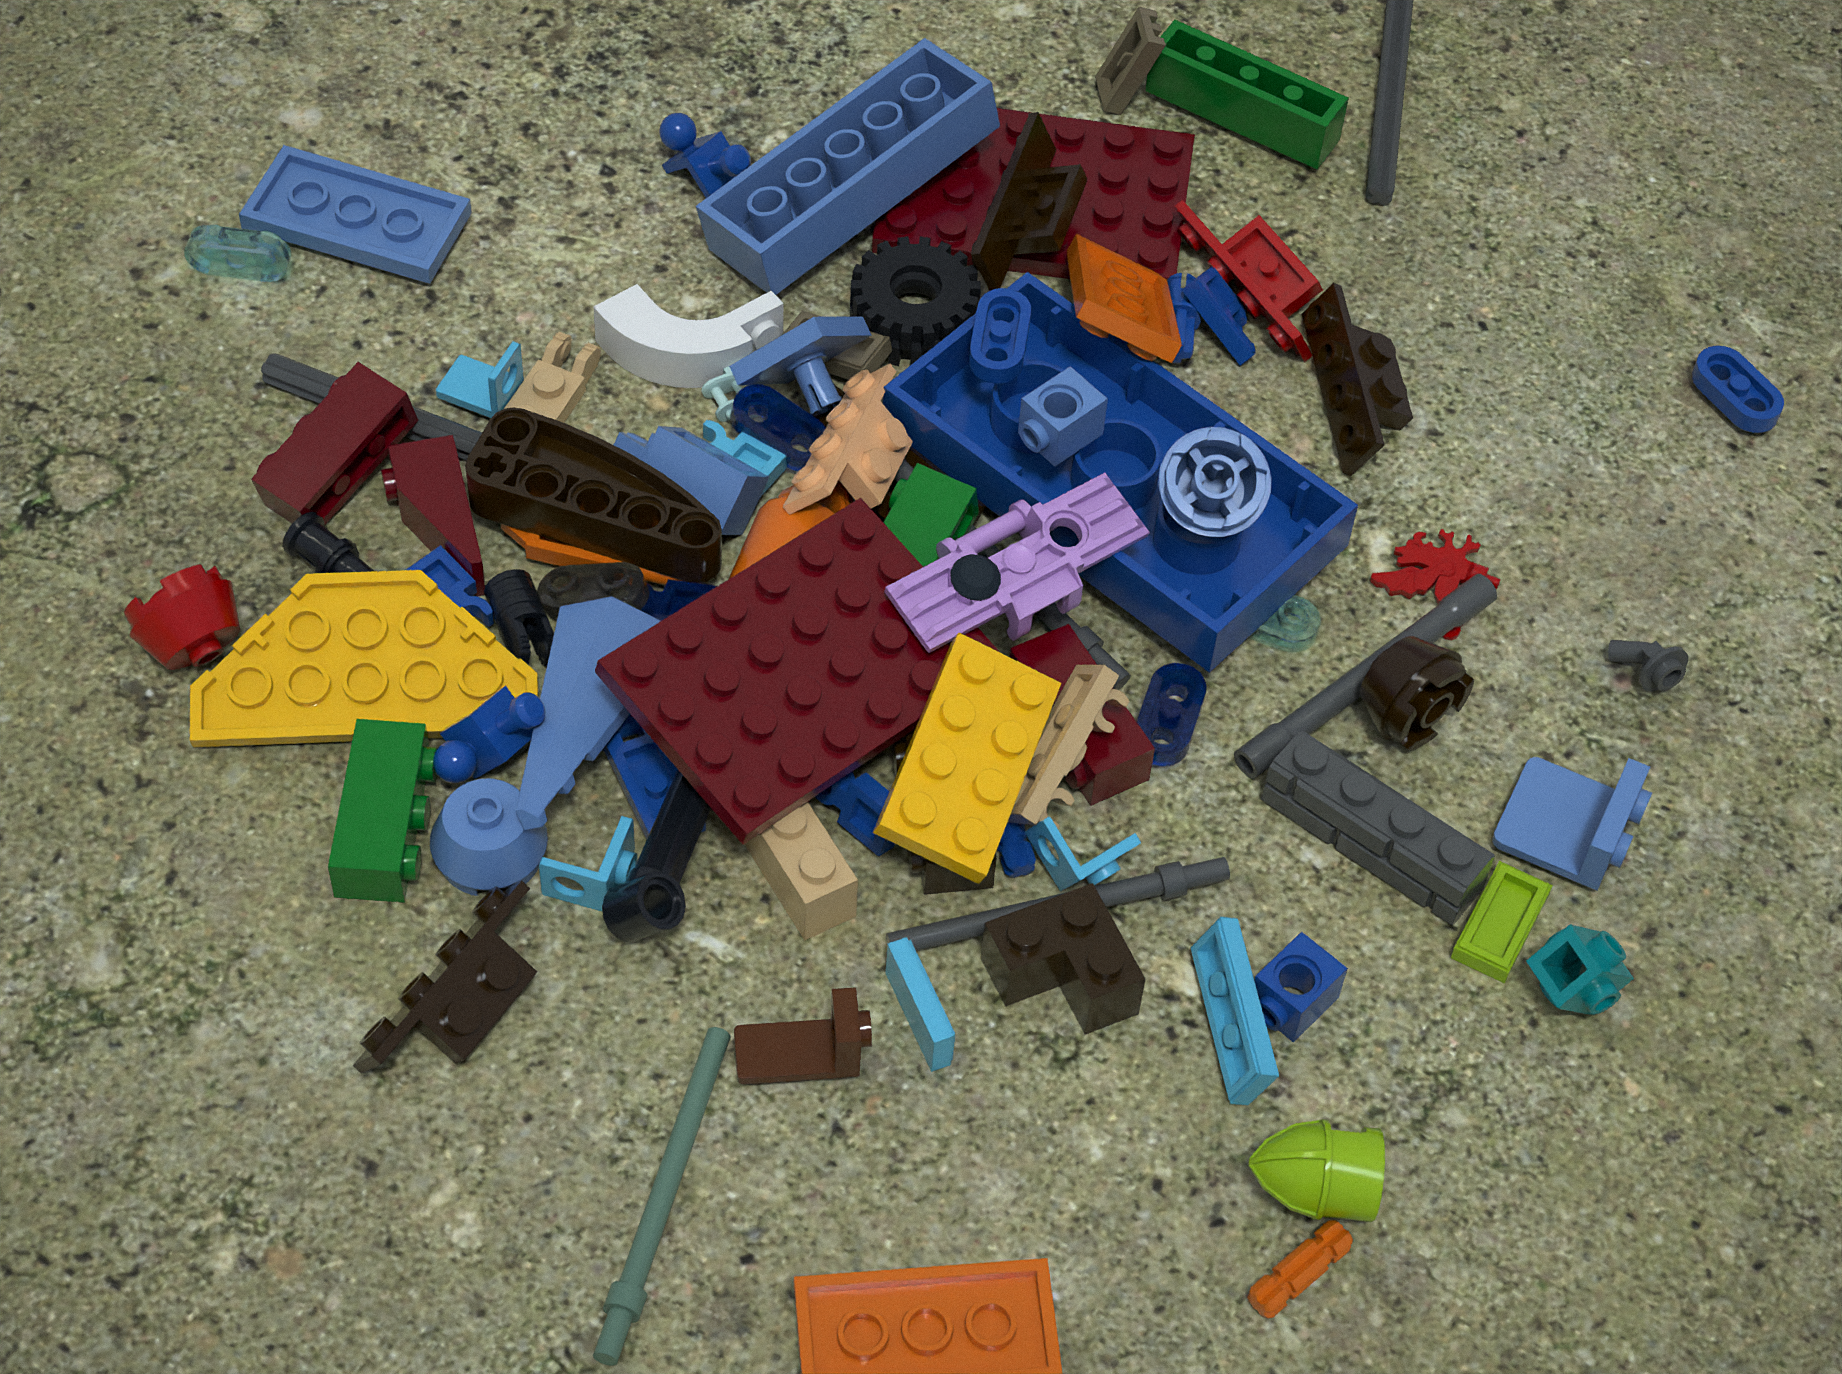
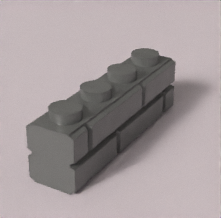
M1303 730L1299 731L1269 766L1266 777L1267 783L1264 786L1261 798L1262 801L1326 843L1334 844L1336 846L1335 849L1423 907H1430L1432 913L1453 926L1484 888L1488 872L1495 857L1493 853Z

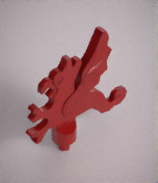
M1441 529L1438 534V538L1444 543L1443 547H1434L1431 541L1427 544L1422 543L1421 539L1426 538V533L1419 531L1413 535V539L1406 542L1405 546L1395 547L1394 555L1399 556L1396 565L1407 568L1391 572L1372 573L1370 582L1374 586L1385 588L1389 596L1403 595L1408 599H1411L1416 594L1425 595L1435 585L1434 598L1438 604L1441 599L1458 588L1459 583L1466 582L1475 574H1482L1487 577L1495 589L1498 588L1501 580L1488 575V567L1468 561L1465 557L1470 553L1479 551L1481 546L1479 542H1472V536L1467 535L1463 547L1456 549L1452 542L1454 532L1451 531L1448 534L1445 533L1444 529ZM1462 626L1453 628L1442 637L1451 641L1458 638Z

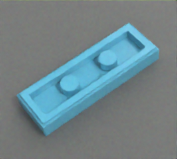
M1220 917L1191 947V952L1230 1104L1249 1105L1279 1077V1072L1239 921L1237 918Z

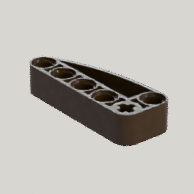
M506 408L495 413L489 420L467 458L465 469L470 508L476 515L690 583L708 582L715 578L721 570L722 528L720 521L693 495L665 474L599 437L522 408Z

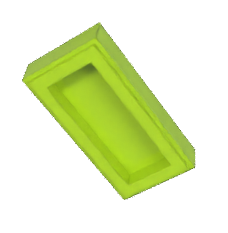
M1499 861L1453 949L1451 959L1505 984L1549 897L1553 885Z

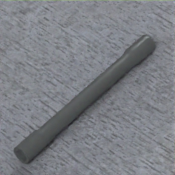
M1475 574L1441 599L1438 606L1280 722L1271 724L1234 752V759L1239 769L1251 779L1257 778L1269 769L1276 756L1299 731L1303 730L1310 735L1360 698L1362 681L1379 654L1405 637L1414 636L1434 643L1453 628L1462 626L1497 599V592L1492 582L1482 574Z

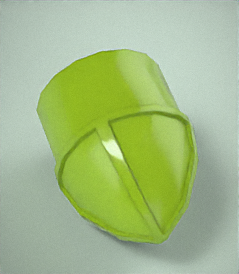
M1324 1119L1295 1123L1266 1138L1249 1158L1248 1166L1261 1187L1291 1211L1311 1217L1314 1220H1321L1322 1217L1373 1222L1379 1211L1385 1171L1384 1136L1380 1128L1364 1127L1361 1129V1132L1331 1130L1329 1121Z

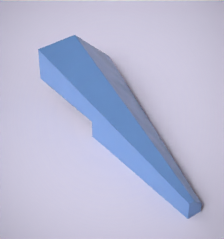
M612 596L560 606L540 696L545 707V718L541 724L533 728L516 806V813L524 830L544 826L547 822L545 808L557 793L568 794L576 784L573 776L576 768L583 759L594 761L630 714L595 673L597 661L656 625L661 620Z

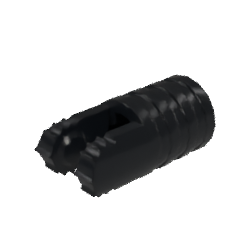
M520 569L507 570L497 574L485 585L484 594L492 608L495 622L506 649L516 658H521L529 664L530 654L532 653L529 644L531 640L541 664L547 666L554 632L530 574Z

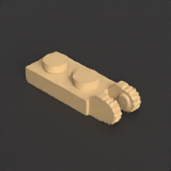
M559 331L546 346L542 361L537 360L504 409L522 408L565 423L586 392V384L591 378L592 373L595 372L596 367H598L601 347L589 342L585 344L576 356L571 372L561 367L570 353L572 339L570 335Z

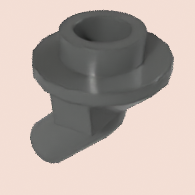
M1611 640L1609 643V661L1642 664L1639 683L1646 691L1669 690L1676 686L1685 676L1688 654L1682 647H1662L1657 641L1649 643Z

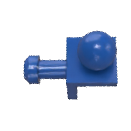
M672 113L665 117L660 125L659 135L663 144L671 150L679 151L662 164L665 172L671 173L687 168L705 198L751 166V157L748 150L742 145L730 146L721 131L696 138V125L686 114Z
M506 686L499 689L471 714L448 726L440 733L446 742L438 747L433 757V766L437 775L446 782L461 783L471 776L476 779L506 762L531 740L533 728L543 722L545 718L543 702L533 693L526 692L514 698Z

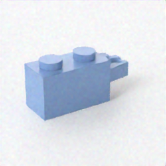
M658 426L656 433H652L648 441L634 433L628 432L625 434L624 432H619L614 446L634 455L662 472L693 495L720 521L722 535L743 534L769 480V476L681 427Z

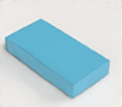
M905 937L887 943L885 974L931 1072L950 1066L953 1060L955 1032L912 941Z

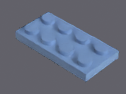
M283 145L239 213L242 229L430 284L472 211L469 198Z

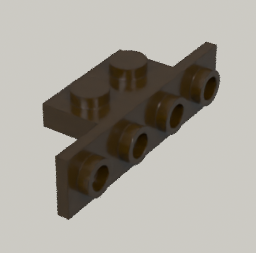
M1039 112L1029 113L1021 135L1016 140V147L1008 166L1002 174L1001 183L993 202L988 207L981 231L972 246L971 256L973 265L977 271H980L989 291L1001 288L1014 255L1060 251L1088 180L1081 164L1050 167L1057 149Z
M1333 283L1301 315L1343 474L1352 476L1385 446L1379 423L1401 430L1413 419L1392 340L1381 333H1374L1352 325L1342 286Z
M523 881L503 891L496 886L478 902L472 910V913L478 919L466 933L458 929L442 944L435 954L441 962L429 976L422 972L406 986L398 997V1000L404 1006L390 1021L384 1016L364 1035L359 1044L366 1050L352 1065L362 1074L381 1065L413 1026L423 1033L455 1064L467 1058L537 973L527 961L495 932L497 927L530 890V887Z

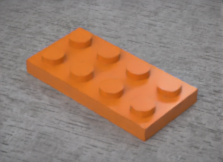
M1076 234L1067 250L1075 314L1076 318L1080 319V325L1098 337L1108 338L1109 334L1128 342L1127 347L1133 353L1146 360L1155 361L1159 357L1172 363L1182 343L1167 279L1128 258Z
M1048 1258L794 1277V1298L801 1374H1063Z

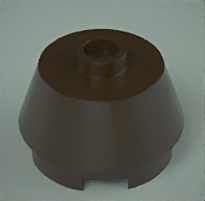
M1409 636L1394 643L1377 656L1362 681L1360 697L1384 740H1394L1401 743L1406 749L1414 750L1425 745L1438 735L1431 726L1445 715L1450 706L1457 712L1462 709L1472 691L1474 679L1466 673L1467 670H1465L1462 664V657L1459 653L1420 638Z

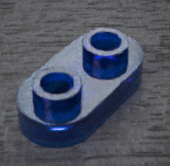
M761 384L742 388L736 394L730 412L731 424L738 434L744 432L785 454L787 468L794 471H799L806 465L811 456L810 446L826 429L824 424L811 416V414L773 388ZM749 415H759L764 421L756 422ZM792 445H802L808 451H798L795 448H793Z
M1183 663L1166 664L1156 670L1151 678L1137 723L1155 748L1153 765H1174L1183 760L1189 751L1207 690L1203 675L1190 665ZM1178 696L1181 697L1183 701L1179 702L1176 699H1170L1169 697ZM1155 740H1164L1169 744H1160L1155 742Z

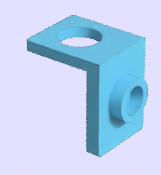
M512 341L495 367L470 357L459 355L437 386V398L492 418L495 413L505 408L524 381L521 344Z
M621 816L598 872L542 857L539 863L542 894L602 911L604 896L609 889L625 882L629 872L636 866L637 853L634 852L633 819ZM555 877L572 879L579 883L584 890L567 888L560 884Z
M1050 816L1025 831L1026 836L1060 892L1084 878L1087 879L1089 884L1093 883L1096 885L1121 869L1115 860L1116 858L1141 844L1138 836L1134 833L1080 866ZM1045 838L1054 846L1059 860L1049 850Z

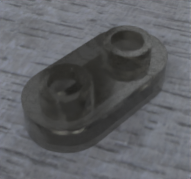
M628 562L566 565L555 568L540 581L537 593L548 617L557 621L560 606L611 596L641 610L649 599L650 590L638 566Z

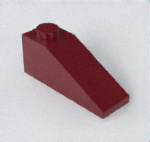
M453 435L388 446L391 468L381 469L387 502L397 500L402 522L431 552L441 545L476 581L477 593L474 596H484L485 581L482 558Z

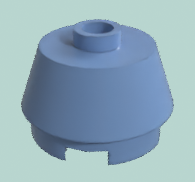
M1206 427L1182 436L1167 451L1159 471V491L1168 513L1181 526L1199 535L1224 537L1248 528L1263 513L1271 493V474L1263 453L1247 436L1227 428Z
M490 778L477 779L461 785L448 797L432 827L430 834L432 858L449 883L462 892L478 896L477 890L490 891L496 886L499 889L509 888L520 881L526 884L539 868V863L547 848V828L544 824L543 827L523 829L516 813L520 791L513 785L502 780Z

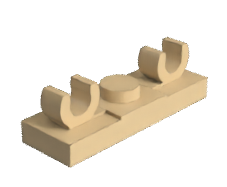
M1106 665L1075 666L1050 711L1008 819L1009 823L1036 825L1048 817L1047 806L1051 800L1059 805L1072 806L1075 801L1073 796L1067 790L1057 788L1063 776H1067L1069 771L1073 770L1083 759L1087 749L1085 742L1092 730L1096 732H1113L1115 726L1111 722L1106 721L1102 714L1104 703L1107 701L1114 707H1127L1129 699L1123 692L1112 689L1119 675ZM1053 821L1057 829H1059L1060 825Z

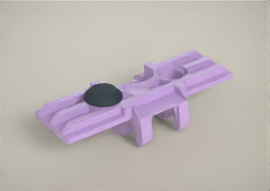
M1103 473L1043 505L1039 502L1030 506L1026 501L1019 500L1009 506L1008 513L956 540L947 537L937 543L938 560L886 586L884 592L928 653L951 642L958 632L964 635L1003 613L1006 614L1009 620L1007 634L1012 641H1015L1030 632L1032 616L1043 608L1058 601V610L1065 614L1079 606L1083 584L1078 573L1148 537L1150 532L1107 474ZM1058 526H1065L1076 533L1079 543L1072 547H1062L1052 540L1050 532ZM1018 532L1023 538L988 558L978 555L981 551Z

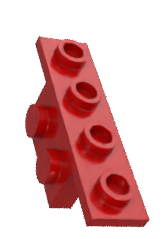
M1183 200L1176 204L1175 208L1184 223L1178 230L1182 233V237L1195 252L1202 248L1206 250L1212 257L1207 261L1209 267H1215L1227 284L1231 281L1236 284L1241 290L1236 296L1254 319L1261 314L1271 324L1266 328V331L1284 353L1292 348L1304 363L1310 359L1312 354L1302 334L1288 318L1323 291L1317 278L1260 215L1221 244Z

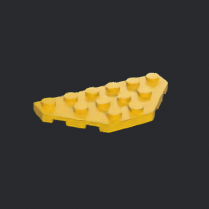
M422 570L306 574L290 589L291 594L271 614H264L232 645L233 650L210 672L206 670L190 685V743L193 747L349 742L353 739L356 719L426 724L428 738H443L440 733L444 729L471 714L504 686L508 688L514 698L526 692L533 693L539 697L538 674L521 658H516L496 640V636L465 608H460L438 589V585Z

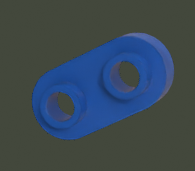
M1008 288L993 289L985 293L978 302L970 345L969 366L973 374L985 382L994 384L1006 383L1015 379L1022 371L1031 318L1030 302L1022 293Z
M1711 346L1701 351L1698 355L1692 372V380L1695 386L1732 423L1740 429L1752 433L1766 432L1775 427L1784 407V398L1781 392L1742 354L1726 346Z

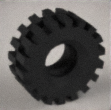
M908 236L897 238V246L891 247L888 241L877 244V255L868 250L862 256V264L855 265L850 290V317H863L869 331L890 337L892 352L888 356V364L899 366L901 359L910 360V365H912L976 313L981 294V282L977 281L978 271L974 265L967 266L968 257L963 252L959 251L954 256L951 255L950 244L941 241L937 248L930 246L931 238L920 236L919 244H910ZM907 293H920L933 300L923 304H911L897 297Z

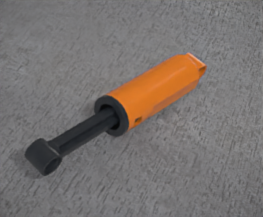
M838 480L831 495L799 511L788 514L783 505L794 485L784 489L778 498L770 499L758 510L729 579L853 503L851 494ZM678 769L635 868L629 872L625 882L610 888L604 896L602 913L605 924L616 938L625 942H635L670 930L677 926L684 917L686 908L685 895L679 883L711 807Z

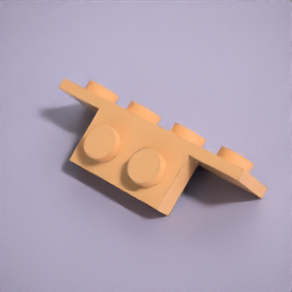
M891 364L872 373L867 369L862 370L846 382L843 387L845 394L842 400L826 417L828 425L825 431L809 448L811 453L809 460L792 479L794 487L783 505L788 514L799 511L831 495L838 480L855 501L862 498L870 508L882 503L913 442L907 435L903 424L897 418H894L881 402L885 394L884 386L892 381L896 373Z

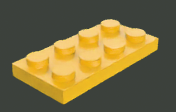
M958 632L949 646L873 833L979 884L987 876L1061 682Z

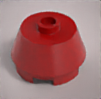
M201 564L177 571L160 580L163 588L157 591L147 603L143 604L141 598L135 597L125 608L124 615L132 628L130 637L168 670H177L191 665L199 667L213 661L224 652L223 648L231 643L240 633L232 582L223 579L216 566L205 572Z

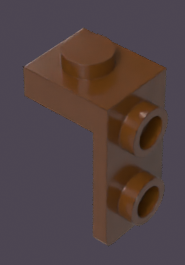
M856 987L832 989L831 1019L737 1025L734 1028L738 1082L745 1085L860 1077L861 1047H872L870 1011H858Z

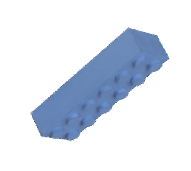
M926 38L922 39L696 205L708 249L766 293L772 291L777 295L999 128L1000 122L992 82Z

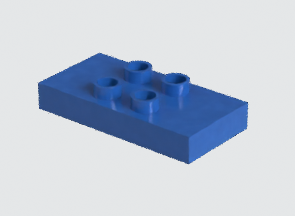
M1026 272L1008 287V289L1022 293L1031 305L1030 327L1023 368L1015 379L1001 384L988 383L976 377L971 371L969 356L976 317L975 313L885 385L883 405L894 418H897L903 424L907 435L913 441L911 444L913 448L951 478L975 487L978 500L998 516L1008 513L1009 506L1019 500L1026 501L1030 506L1039 502L1043 505L1106 473L1150 533L1148 537L1078 573L1079 576L1210 673L1349 545L1358 504L1158 363L1146 360L1133 353L1127 347L1128 342L1109 334L1108 338H1101L1088 332L1080 325V319L1076 318L1074 304L1029 272ZM1071 366L1108 399L1103 435L1057 466H1053L1039 452L1031 451L1018 434L1021 398ZM1206 427L1227 428L1247 436L1263 453L1271 474V493L1263 513L1248 528L1224 537L1199 535L1181 526L1168 513L1159 491V471L1167 451L1182 436ZM1058 526L1050 532L1052 540L1062 547H1072L1079 543L1076 533L1065 526Z

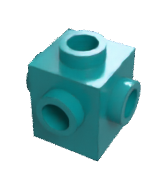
M1572 924L1552 935L1541 949L1526 960L1540 981L1539 985L1545 997L1560 1010L1589 1015L1604 1012L1620 999L1621 994L1619 991L1634 979L1622 962L1626 959L1624 949L1611 934L1606 931L1592 930Z

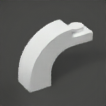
M638 284L593 306L595 340L607 355L632 374L645 380L671 387L702 388L708 380L723 375V368L734 364L783 334V302L772 291L723 316L708 320H688L665 312L651 300Z

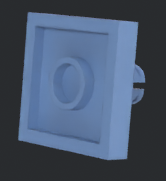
M812 317L729 367L738 386L788 384L796 379L810 408L811 416H817L832 410L831 405L836 407L842 400L824 363L872 335L863 317Z

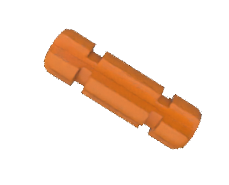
M1329 1220L1314 1232L1315 1237L1313 1239L1307 1238L1272 1268L1273 1273L1271 1275H1264L1251 1286L1247 1297L1248 1301L1262 1317L1273 1318L1287 1306L1286 1301L1289 1298L1295 1299L1329 1269L1328 1264L1336 1263L1350 1251L1353 1238L1349 1231L1344 1229L1338 1221Z

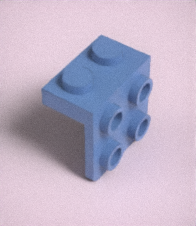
M1530 758L1525 764L1495 829L1492 842L1499 850L1598 891L1608 865L1611 864L1620 868L1634 836L1623 832L1628 820L1639 824L1651 798L1652 792L1642 789L1650 766L1628 758L1614 789L1542 758Z

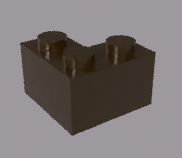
M1093 883L984 923L981 961L1005 1007L1060 987L1085 1035L1139 1015L1146 979Z

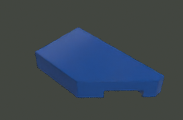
M1210 267L1182 289L1183 293L1239 365H1242L1256 354L1254 343L1248 339L1242 329V326L1248 323L1244 305L1215 267Z

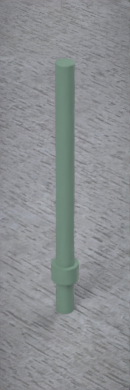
M710 1027L707 1030L620 1280L611 1284L603 1306L607 1317L593 1353V1358L602 1364L609 1366L617 1365L631 1323L638 1322L647 1299V1293L643 1288L731 1038L730 1034L722 1028Z

